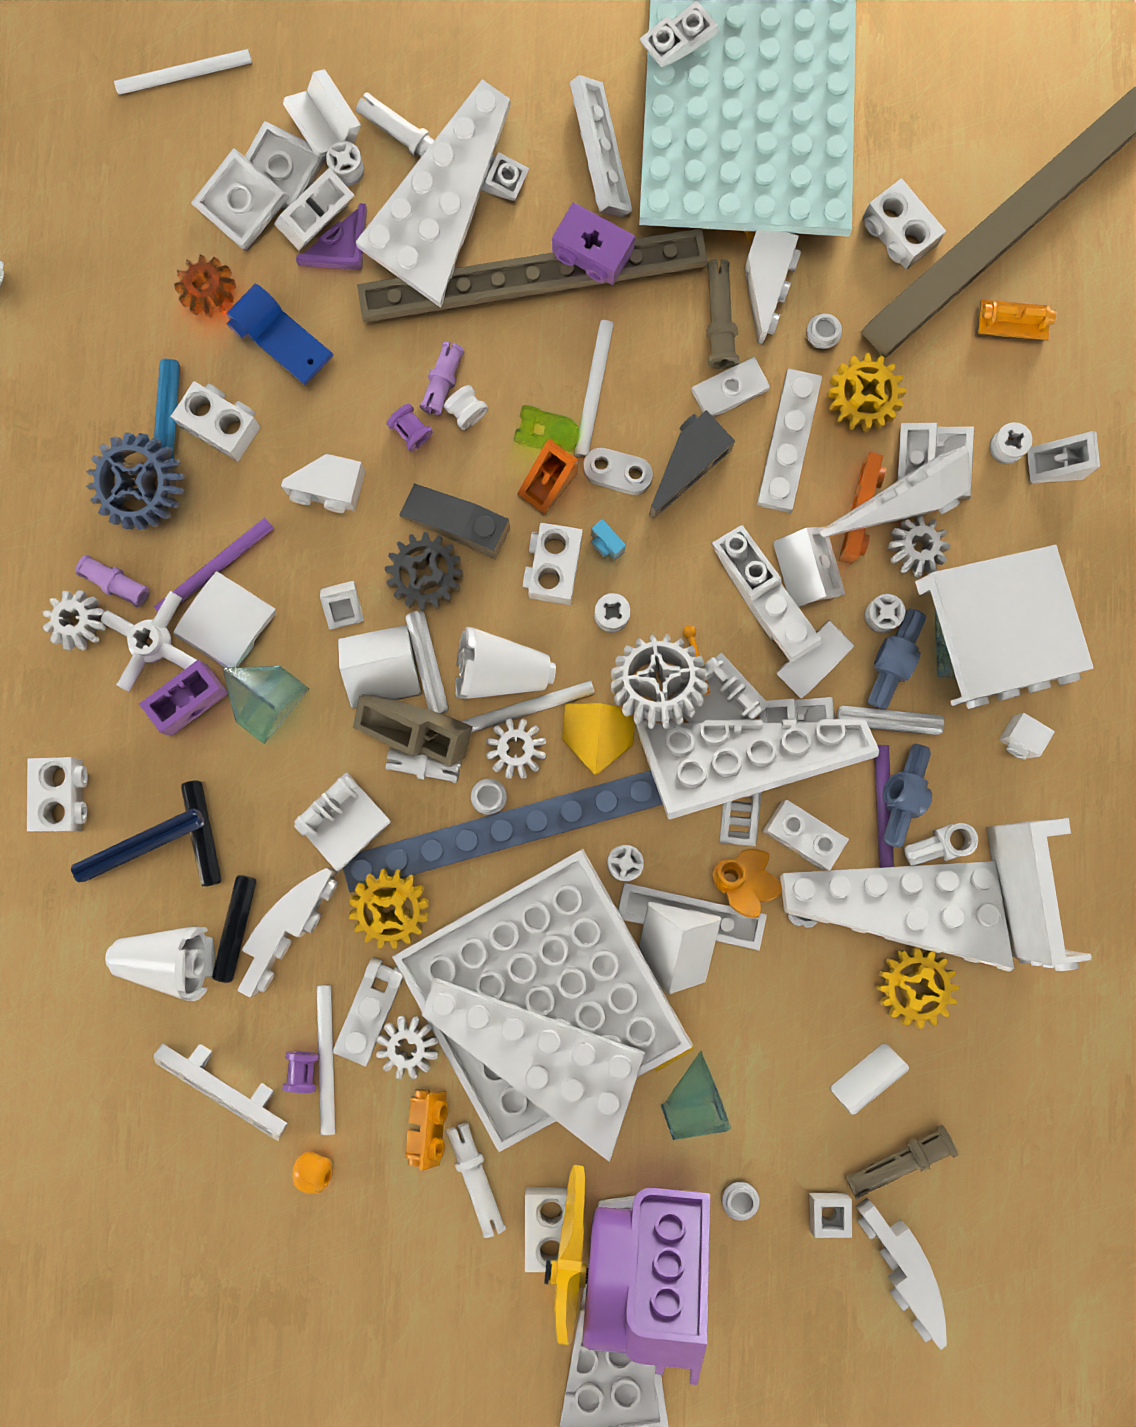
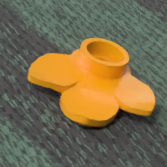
M747 849L742 851L735 859L720 861L713 870L712 879L716 888L727 894L728 902L732 909L748 918H759L761 913L760 902L771 901L782 894L781 883L772 874L764 870L769 861L768 852L758 849ZM728 873L733 874L736 881L729 882L725 880L724 875Z

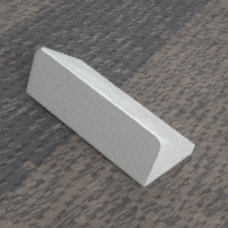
M884 1043L831 1085L830 1089L843 1107L852 1115H855L904 1075L910 1067Z

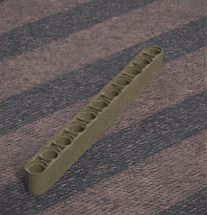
M1136 86L863 328L861 334L884 358L894 352L1136 136Z

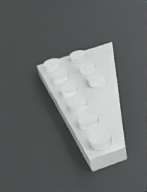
M996 861L783 873L780 876L785 913L827 924L830 922L846 926L853 931L880 935L887 940L936 953H948L963 957L966 961L982 962L997 966V969L1008 972L1014 970Z
M437 978L434 979L422 1016L610 1162L645 1052Z

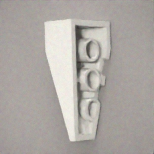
M964 445L930 460L819 532L822 537H828L924 515L935 510H939L940 514H943L960 504L958 497L969 491V451Z

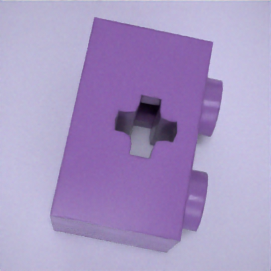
M573 202L552 237V252L555 253L556 258L562 263L569 266L575 264L586 270V274L593 280L600 283L606 281L614 285L634 251L635 235Z
M197 660L139 703V705L160 733L172 737L228 695L229 692L211 668L202 661Z

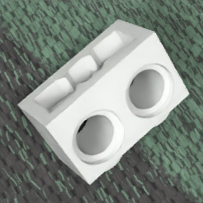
M329 167L279 215L274 225L300 251L349 204L354 194Z
M902 178L871 201L862 217L870 234L875 237L878 236L887 247L886 249L891 259L896 263H901L906 270L938 246L946 233L943 226ZM883 210H892L897 217H889ZM905 236H914L919 241V244L910 243Z
M193 381L170 417L182 429L239 462L261 428L253 417L255 412L239 401L235 405L224 399L226 395L215 386L207 383L203 387ZM201 405H211L207 414L196 416V411ZM230 423H241L240 428L236 433H225L226 428Z
M540 522L539 532H532L529 553L535 554L533 567L526 566L523 580V588H529V599L571 605L583 529ZM552 539H558L564 543L565 548L558 554H552L545 549V545ZM552 573L556 575L559 579L558 585L552 589L542 587L539 580L544 574Z
M72 757L27 759V832L82 831V823H85L87 820V805L85 802H82L83 787H86L88 779L87 769L83 766V760ZM62 768L65 772V779L60 786H56L53 782V775L57 769ZM58 804H61L64 807L65 815L57 823L53 818V810Z
M783 800L779 803L762 830L763 833L821 870H830L849 841L848 838L789 800Z
M526 1187L525 1272H545L547 1260H551L550 1264H552V1260L558 1261L559 1253L554 1256L546 1255L542 1251L541 1246L549 1240L560 1244L568 1187ZM547 1202H555L560 1205L562 1211L557 1217L548 1218L542 1213V1206Z

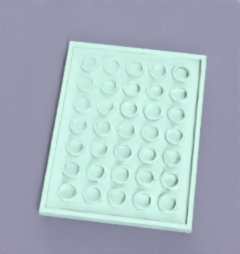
M650 0L649 30L667 16L672 21L696 0ZM697 0L716 22L719 33L688 55L663 67L656 62L649 52L647 53L639 225L739 231L771 230L786 231L794 234L850 236L852 231L856 0Z

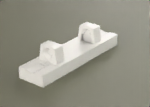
M163 1043L154 1054L156 1064L277 1141L286 1130L287 1122L265 1109V1106L273 1096L272 1089L261 1083L251 1099L203 1069L212 1056V1051L199 1044L189 1059H186Z

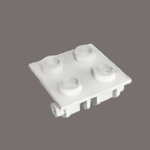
M720 653L716 658H711L703 666L708 672L707 683L710 694L702 695L704 698L701 707L694 706L695 714L692 718L684 714L682 715L688 723H703L705 720H754L769 704L732 663ZM682 687L681 691H677L668 700H671L679 696L685 690L686 687Z
M346 772L325 793L323 792L321 797L315 800L301 816L297 817L294 821V827L303 836L306 835L333 868L339 872L391 821Z

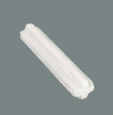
M423 611L409 613L406 615V622L428 709L440 714L446 713L449 708L425 614Z
M841 706L837 711V719H866L870 729L931 735L942 734L944 730V717L942 715Z

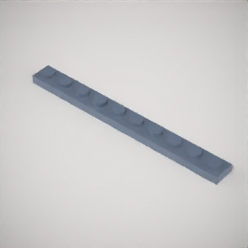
M650 770L361 851L343 870L350 893L355 891L358 883L367 886L365 880L367 874L371 873L378 879L381 869L384 868L388 876H393L396 869H400V878H404L409 875H415L660 806L663 803Z

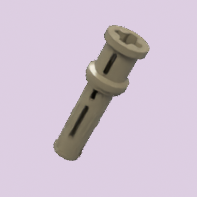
M718 259L707 263L711 324L706 330L707 338L711 341V356L708 358V365L715 369H727L740 363L739 355L735 353V337L738 335V328L732 322L729 278L730 263L725 259H721L719 272Z
M943 1125L938 1126L936 1132L918 1141L913 1138L907 1143L908 1147L900 1152L846 1176L845 1178L856 1200L917 1169L926 1172L930 1170L931 1164L945 1157L952 1156L955 1158L959 1156Z

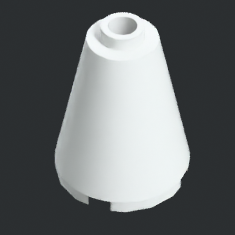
M465 627L466 631H463L461 635L456 666H459L460 676L455 677V693L457 698L471 699L543 691L547 688L548 684H553L556 664L550 662L548 654L474 627Z
M198 926L117 939L108 948L105 961L114 976L186 1001H196L208 989L202 987L205 977H212L215 961L214 941L212 937L205 936L204 932L208 931L206 927Z

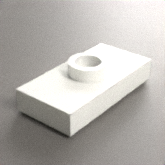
M752 357L693 386L691 391L702 413L707 410L713 417H716L768 392L770 385L756 358Z

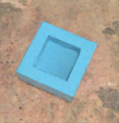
M603 519L592 527L591 536L594 539L591 541V544L601 556L605 558L609 555L615 561L625 553L626 544Z

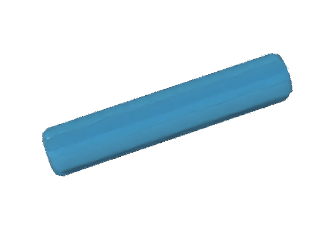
M161 359L159 364L154 438L161 440V448L169 447L173 450L169 458L173 459L176 422L170 416L177 407L180 365L174 359Z

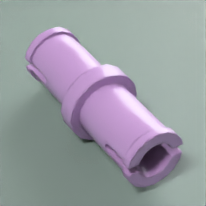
M448 341L443 342L436 366L428 374L430 382L423 401L420 403V408L423 411L432 414L434 409V415L437 416L442 413L449 389L455 386L456 378L454 376L460 359L464 354V349L455 343H452V347L449 348L450 342Z
M84 555L76 566V575L100 586L102 592L108 595L115 594L132 603L135 607H141L149 595V587L124 576L123 570L117 567L109 568L89 555Z

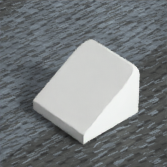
M355 581L325 587L320 590V600L329 630L364 622Z

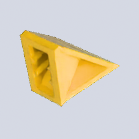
M603 703L565 704L562 740L595 776L633 746L634 714L625 717L622 713V707Z

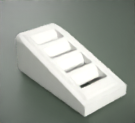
M762 792L746 796L752 797V803L739 801L723 803L720 843L756 846ZM731 810L751 812L750 817L730 816ZM729 824L750 826L749 832L728 831Z

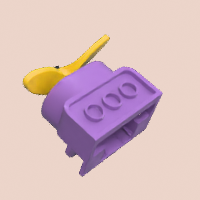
M573 1165L569 1176L558 1261L552 1260V1264H550L551 1260L546 1261L544 1284H548L550 1280V1285H556L554 1312L558 1344L571 1345L574 1323L577 1318L579 1288H585V1284H587L582 1340L583 1346L586 1349L624 1353L633 1362L655 1365V1374L663 1375L665 1367L690 1369L689 1384L698 1385L707 1347L710 1193L645 1188L635 1196L632 1210L597 1207L593 1212L587 1268L586 1263H581L584 1239L585 1171L584 1166Z

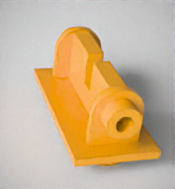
M981 299L978 334L1048 340L1049 324L1053 325L1055 323L1056 310H1050L1051 306Z
M415 1089V1096H411L408 1123L420 1125V1131L408 1130L405 1158H408L409 1166L419 1167L421 1171L440 1166V1160L444 1155L445 1143L442 1138L444 1122L448 1116L447 1091L430 1093L429 1090Z

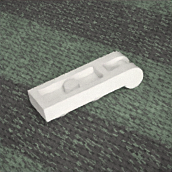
M373 956L369 961L360 987L332 1051L334 1054L365 1067L369 1063L377 1043V1038L381 1034L403 981V976L397 966L392 969L383 965V960ZM376 978L388 982L385 992L373 987Z

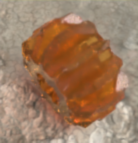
M200 254L196 264L186 259L188 270H177V276L181 281L174 284L176 292L181 294L179 296L180 303L183 307L190 306V311L196 316L204 311L205 315L211 318L215 308L221 313H225L223 302L234 303L231 291L236 289L234 279L230 278L232 275L230 268L226 265L221 266L220 260L215 256L208 262L205 256ZM208 283L209 287L203 290L202 286Z

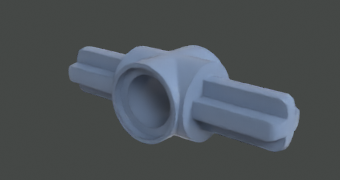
M911 608L906 610L904 620L901 622L896 636L887 637L878 651L874 667H876L875 670L879 675L868 697V703L876 708L883 710L888 708L899 681H908L918 664L921 652L915 644L926 621V615L921 611Z
M913 744L904 772L891 776L884 786L883 800L887 803L886 808L891 814L883 838L884 842L890 846L902 847L911 818L922 816L931 805L932 792L927 788L928 781L924 779L931 755L930 748L927 746Z

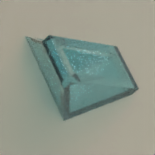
M281 666L223 668L236 723L263 744H266L309 690L306 685Z
M700 1051L666 1102L661 1104L673 1140L727 1132L731 1129L719 1092L702 1051Z

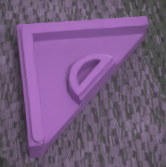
M360 203L357 210L341 223L339 221L332 226L306 252L298 254L296 258L298 266L362 270L364 252L357 248L356 240L366 229V204Z

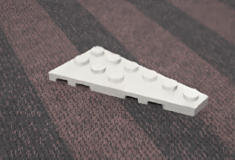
M483 79L356 240L357 248L440 308L445 298L448 282L452 278L459 250L464 243L480 196L481 186L484 178L487 176L492 154L496 144H498L511 106L510 98Z
M796 719L782 720V723H762V720H705L703 723H681V725H678L674 720H669V727L667 729L663 728L662 723H655V726L650 729L648 727V720H643L638 725L635 723L668 820L878 757L879 753L878 746L866 719H821L819 723H797Z
M635 1196L600 1200L598 1207L632 1210ZM585 1284L559 1427H668L661 1375L655 1374V1365L633 1362L624 1353L588 1350L583 1346L587 1284Z

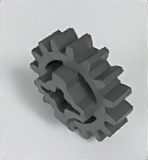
M427 532L423 533L421 541H417L414 535L411 534L409 535L410 544L405 546L402 542L398 541L396 544L400 552L398 554H388L389 559L394 565L386 566L385 572L394 577L386 581L389 588L398 587L393 595L397 600L405 596L407 608H411L417 602L419 609L425 612L427 603H432L433 607L437 610L439 609L438 600L441 598L449 603L452 601L448 593L450 589L453 591L460 590L459 584L454 581L456 578L463 577V571L455 568V566L462 563L460 556L451 557L455 550L454 546L449 544L443 548V538L439 535L432 542ZM424 550L423 554L414 557L410 556L416 551ZM440 556L447 563L448 574L438 569L437 565L440 561ZM428 565L432 573L431 576L424 575L420 579L417 569L424 570ZM401 570L410 575L411 579L408 583V589L402 582ZM433 587L439 588L433 593L424 594L425 590Z

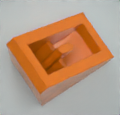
M549 439L546 441L517 494L543 514H546L578 474V460Z

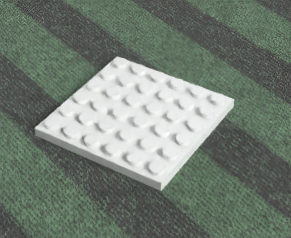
M583 849L392 956L422 1013L432 981L437 978L644 1051L645 1055L638 1076L692 1048L693 1045ZM427 1020L498 1152L556 1122L550 1115Z

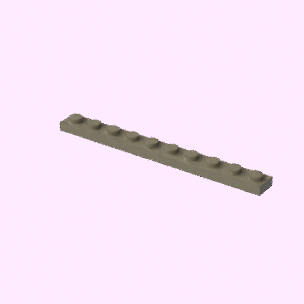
M702 228L635 239L634 251L616 281L707 267L708 260ZM552 252L455 268L452 278L448 282L441 308L399 277L357 284L362 318L364 323L608 282L600 283L593 280L586 274V270L575 264L569 266L562 263L556 258L555 253Z

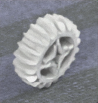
M653 633L649 638V643H645L638 637L636 649L626 645L624 648L625 656L617 655L615 660L617 667L611 670V679L614 681L610 683L611 692L616 694L614 696L615 704L623 706L622 713L625 717L634 714V722L637 725L644 719H647L650 729L655 726V721H662L663 728L667 729L671 719L678 725H681L683 723L682 714L693 717L695 714L694 706H702L704 699L702 695H705L708 690V684L705 682L708 679V672L702 668L704 660L702 656L695 657L693 646L683 649L684 641L682 638L678 639L674 644L670 643V636L668 634L664 636L663 641H657ZM665 662L671 663L675 666H669ZM651 663L647 669L637 671L640 667ZM656 671L659 673V679L662 680V692L659 689V683L656 681ZM682 687H686L679 696L668 700L669 695L681 691ZM641 696L651 697L654 701L644 699Z

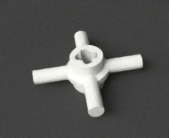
M169 591L154 620H144L136 625L109 610L103 613L101 623L126 636L128 648L133 655L116 684L117 686L129 692L145 663H154L166 658L186 669L197 661V659L171 645V635L167 629L169 621L183 599L182 597ZM149 637L153 640L151 645L146 643Z

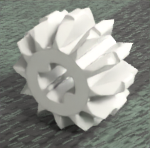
M917 516L914 523L907 518L901 522V528H894L891 532L895 541H891L887 545V549L897 552L890 559L891 563L894 564L900 560L904 563L900 569L901 573L905 574L912 567L914 576L920 577L924 570L930 574L937 570L936 564L943 565L946 562L947 558L942 552L949 550L951 544L940 541L947 534V530L943 529L936 532L934 528L937 525V520L932 519L925 525L923 516ZM917 540L923 544L921 549L924 550L920 553L914 549L917 545L915 543Z
M77 590L74 596L69 591H62V602L55 598L50 599L51 605L54 606L53 611L45 610L42 613L43 616L51 619V621L42 627L44 631L52 633L50 637L52 643L56 645L62 643L63 649L71 651L76 645L78 649L83 651L87 650V639L94 643L99 642L98 636L94 633L96 630H106V625L98 622L105 612L103 609L97 608L99 604L98 599L93 596L87 598V594L81 590ZM74 615L79 620L76 626H72L74 623L70 621Z
M506 719V726L509 731L504 733L497 725L493 728L500 739L487 738L486 743L489 746L497 747L498 750L486 753V757L488 760L501 758L493 766L495 772L508 765L505 774L506 778L511 779L514 768H518L521 779H525L527 774L524 766L527 764L532 771L537 772L539 770L538 765L532 761L533 757L545 760L546 753L537 751L534 748L546 745L545 738H539L532 741V738L538 734L539 727L535 725L526 733V719L520 720L518 729H514L512 719ZM512 740H515L516 744H518V740L525 743L522 747L525 754L520 758L517 757V754H515L514 758L507 755L510 752L508 744Z
M399 1016L397 1018L398 1029L393 1024L387 1023L384 1028L389 1036L380 1035L377 1038L379 1044L387 1046V1048L381 1049L376 1053L377 1058L389 1057L390 1060L385 1063L383 1069L389 1071L393 1065H396L398 1068L395 1077L398 1079L402 1078L405 1068H408L410 1078L416 1079L418 1076L417 1066L422 1071L428 1072L431 1066L425 1058L432 1060L438 1057V1052L427 1048L437 1044L438 1039L435 1036L426 1038L425 1035L431 1030L429 1023L422 1030L417 1029L420 1022L418 1016L413 1017L410 1027L407 1026L405 1017ZM403 1038H407L409 1044H416L417 1048L411 1053L413 1056H408L406 1051H400L399 1046L404 1042Z

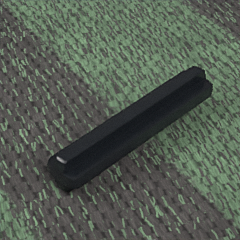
M198 780L188 781L181 784L185 811L199 809L205 822L203 827L190 832L200 885L202 887L217 885L221 883V875L202 783Z
M238 875L235 878L212 974V979L215 981L229 983L233 980L256 886V879L253 877Z

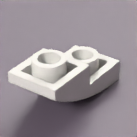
M696 0L672 21L668 16L643 35L640 38V42L656 62L663 67L699 48L719 33L716 22Z
M498 152L496 157L493 155L491 157L490 167L480 190L515 201L529 168Z
M830 620L817 631L822 639L820 646L792 663L788 660L776 673L801 699L854 647V644Z

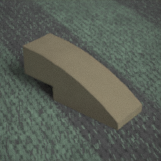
M365 694L359 696L353 724L354 729L412 757L421 752L450 767L465 758L473 727L426 708Z

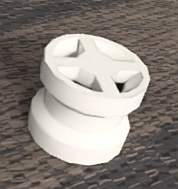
M338 141L328 149L326 154L328 167L346 186H353L358 183L364 174V164L357 146L352 142ZM343 166H352L351 168L349 167L347 169L342 170Z
M466 385L457 390L444 404V409L447 413L454 414L457 418V425L461 430L473 426L489 409L484 401H479L475 397V390L471 385Z
M1012 422L1004 425L990 441L989 449L991 455L1002 464L1016 462L1029 451L1032 445L1031 432L1021 423Z
M614 593L602 596L595 606L594 614L595 622L599 628L610 633L622 630L630 617L631 609L628 601L623 596Z
M882 594L866 607L864 613L865 622L874 632L888 633L899 626L904 620L905 606L897 596Z
M621 845L614 848L607 858L609 873L620 881L636 879L644 867L642 854L637 848L630 845Z

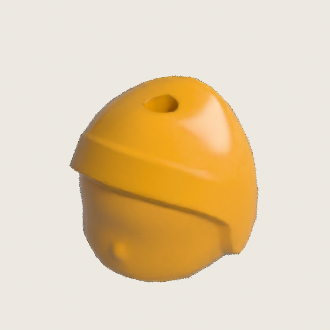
M314 1152L300 1155L296 1159L292 1170L294 1186L299 1191L307 1194L321 1193L327 1188L332 1178L333 1169L331 1161L327 1157H322Z

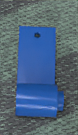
M256 283L226 313L230 319L226 323L227 326L239 338L249 337L305 386L334 356L329 349L283 312L274 298Z

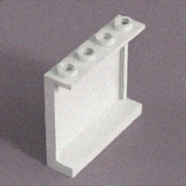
M1057 545L932 572L915 581L919 595L932 594L962 696L950 701L952 706L966 703L968 709L989 704L988 697L997 695L999 701L1020 696L1019 689L1028 687L1029 693L1051 688L1050 681L1058 679L1059 685L1081 680V672L1094 668Z
M1069 818L986 827L991 860L996 861L1012 957L1019 958L1022 964L1031 963V966L1042 965L1043 968H1055V971L1079 969L1078 962L1092 960L1091 954L1065 950L1047 841L1049 836L1071 834Z

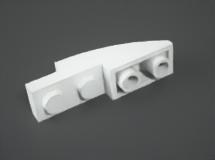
M743 525L712 542L716 554L749 609L771 641H776L791 663L822 644L821 637L781 584V577Z
M325 868L308 877L284 895L262 918L241 950L253 956L254 959L237 990L238 992L248 997H253L259 991L264 993L274 977V973L270 971L276 958L281 960L291 944V940L287 938L289 933L296 937H302L306 931L312 933L321 917V913L317 912L322 900L328 901L337 887L338 881L334 879L337 873L336 870Z
M868 1198L864 1199L855 1206L862 1215L857 1222L870 1240L877 1236L885 1247L879 1252L894 1271L887 1276L895 1287L890 1291L891 1295L903 1311L910 1308L917 1319L912 1324L923 1340L927 1343L932 1339L940 1350L947 1346L943 1303L933 1271L921 1246L901 1219L889 1227Z

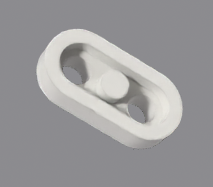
M595 448L584 459V475L588 481L595 485L631 495L641 494L651 485L653 477L652 468L646 460L640 457L607 448ZM598 460H604L608 466L604 470H599L594 464ZM632 469H637L641 472L642 476L639 479H632L628 473Z

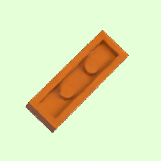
M869 452L863 460L851 511L874 497L875 488H881L886 473V468L881 467L884 455ZM866 528L845 532L838 561L853 564L859 558V555H865L870 535L865 534Z

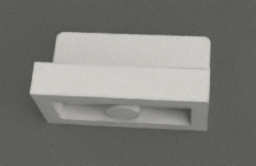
M325 69L313 72L307 91L284 98L283 105L317 157L326 156L328 149L338 141H348L354 144L361 124Z
M825 527L804 528L774 541L773 545L786 590L798 607L817 600L834 599L846 594L829 536L822 537L819 532Z

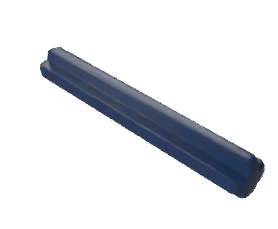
M190 809L73 864L71 867L73 877L76 882H86L203 827L205 823L199 809Z

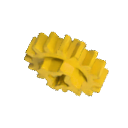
M866 353L862 362H859L858 358L854 355L848 362L849 366L841 363L837 369L838 374H833L829 383L835 387L829 389L827 397L836 399L831 404L830 410H840L841 414L838 421L842 422L846 418L849 419V429L851 430L857 424H862L863 432H868L872 424L880 430L885 425V420L891 423L897 416L895 411H900L904 405V402L899 398H902L907 391L906 388L898 387L904 377L903 375H893L892 372L896 367L894 363L888 367L883 365L884 356H880L876 362L871 361L870 353ZM885 384L888 388L889 397L884 393ZM845 385H846V388H845V389L849 392V401H848V402H847V400H846L845 393H844V386H845ZM867 389L871 391L872 394H868L867 396H864L861 393L866 391Z
M385 868L381 869L378 879L371 873L367 874L365 879L367 886L358 883L355 891L359 896H351L349 905L356 907L350 910L349 919L358 920L354 927L355 933L364 930L366 932L364 942L368 943L372 938L378 939L377 947L380 949L385 941H390L393 949H397L399 939H402L406 944H410L412 940L411 932L420 935L423 927L419 922H427L428 913L422 909L428 907L429 901L428 898H419L424 891L423 885L413 887V875H409L405 880L401 879L400 869H396L393 876H388ZM392 887L394 889L382 891L380 888ZM407 896L413 905V915L410 913V909L405 907ZM365 903L367 908L372 911L373 918L371 921L366 915ZM390 904L395 906V911L390 910L388 913L382 911L383 907L387 908ZM388 928H397L395 930H384Z
M912 947L911 956L904 950H899V961L890 958L886 960L890 967L889 972L879 971V975L886 979L885 984L876 986L877 990L886 993V996L879 1001L880 1004L883 1006L891 1005L892 1008L889 1010L888 1015L896 1018L901 1014L900 1023L907 1027L912 1019L914 1020L915 1027L919 1029L924 1028L926 1019L931 1025H938L936 1017L938 1014L947 1018L950 1016L945 1008L946 1005H957L958 1001L950 997L952 991L960 990L958 985L950 983V979L956 975V972L951 969L944 970L948 962L946 958L940 957L934 961L935 952L927 950L922 957L921 949L917 947ZM918 963L914 965L913 971L904 975L900 974L905 967ZM935 972L940 981V989L937 988L933 979ZM905 981L919 983L931 993L916 992L910 986L905 985ZM895 986L899 988L902 994L901 1004L896 997ZM931 1001L936 1002L929 1009L922 1012H918L922 1010L923 1005Z

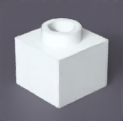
M1021 713L1012 717L999 740L1008 745L1006 750L1009 753L1026 760V758L1031 759L1041 756L1055 731L1026 713Z
M809 1193L810 1232L814 1238H852V1199L846 1193ZM825 1207L834 1208V1213L831 1217L825 1218L822 1216V1210Z

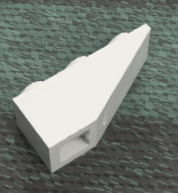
M756 230L744 268L757 342L762 345L767 334L774 335L780 314L774 313L777 302H785L791 282L784 280L788 270L795 271L801 254V250L795 249L799 236L786 231Z

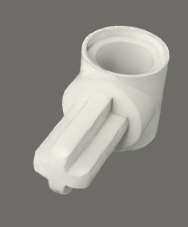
M949 824L934 830L933 837L907 845L904 851L906 859L911 866L940 857L944 861H948L973 853L978 845V835L975 829L968 824ZM955 830L960 831L964 836V845L959 850L953 848L950 843V836Z

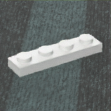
M578 75L570 81L573 104L576 108L580 125V135L588 160V169L591 173L595 191V200L600 213L623 218L632 212V207L603 82Z
M789 368L786 372L756 506L791 513L793 510L822 376Z
M623 884L618 912L625 921L644 925L648 902L721 916L716 941L760 951L766 914L760 913L759 918H748L737 913L731 906L633 884Z

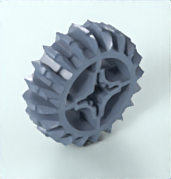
M125 433L123 440L116 436L110 438L111 446L106 444L99 446L103 456L94 455L91 457L92 461L97 465L96 469L86 471L88 475L94 476V483H89L86 487L89 490H96L97 493L90 501L93 504H102L98 513L102 516L110 515L109 522L114 525L122 523L124 529H133L135 526L138 530H146L148 524L154 527L159 526L160 517L163 519L172 517L168 506L172 508L180 506L179 502L174 499V495L185 492L183 488L176 487V481H181L185 478L183 474L174 472V469L181 463L177 459H169L173 452L171 448H161V440L157 438L150 440L147 434L139 433L135 437L133 433ZM138 452L148 458L145 463H138L136 466L124 460L127 456ZM116 475V485L114 486V476ZM158 476V487L156 490L154 482ZM136 497L138 500L145 501L147 506L133 511L127 508L124 503Z

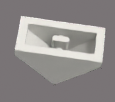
M1095 431L1033 446L1027 452L1031 483L1083 480L1100 468L1097 433Z

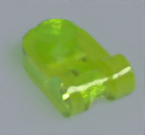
M522 406L519 415L522 422L520 429H516L513 438L516 443L542 450L546 441L551 439L567 452H571L576 447L579 439V429L572 419L542 411L533 406ZM535 424L545 426L543 436L533 432Z

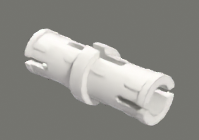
M391 747L387 755L389 762H386V770L415 774L417 779L422 780L426 777L452 781L453 783H457L460 773L458 770L461 767V761L450 767L423 753L412 757Z

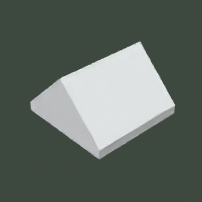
M407 625L338 639L339 669L352 709L357 708L359 696L363 694L391 700L422 695Z
M648 902L638 948L661 989L667 994L706 982L721 916Z

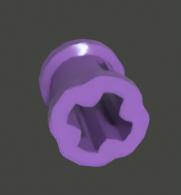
M406 404L391 415L386 425L390 429H395L407 442L406 446L411 452L424 444L433 434V430L429 426L425 427L416 417L411 404Z
M287 1051L285 1056L289 1060L287 1082L283 1084L282 1090L294 1093L315 1092L316 1085L313 1084L315 1061L319 1060V1054L308 1051Z

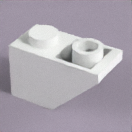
M325 454L283 479L281 487L290 496L289 499L299 504L310 505L311 501L323 503L325 509L333 512L344 513L345 509L355 511L366 471L359 461Z

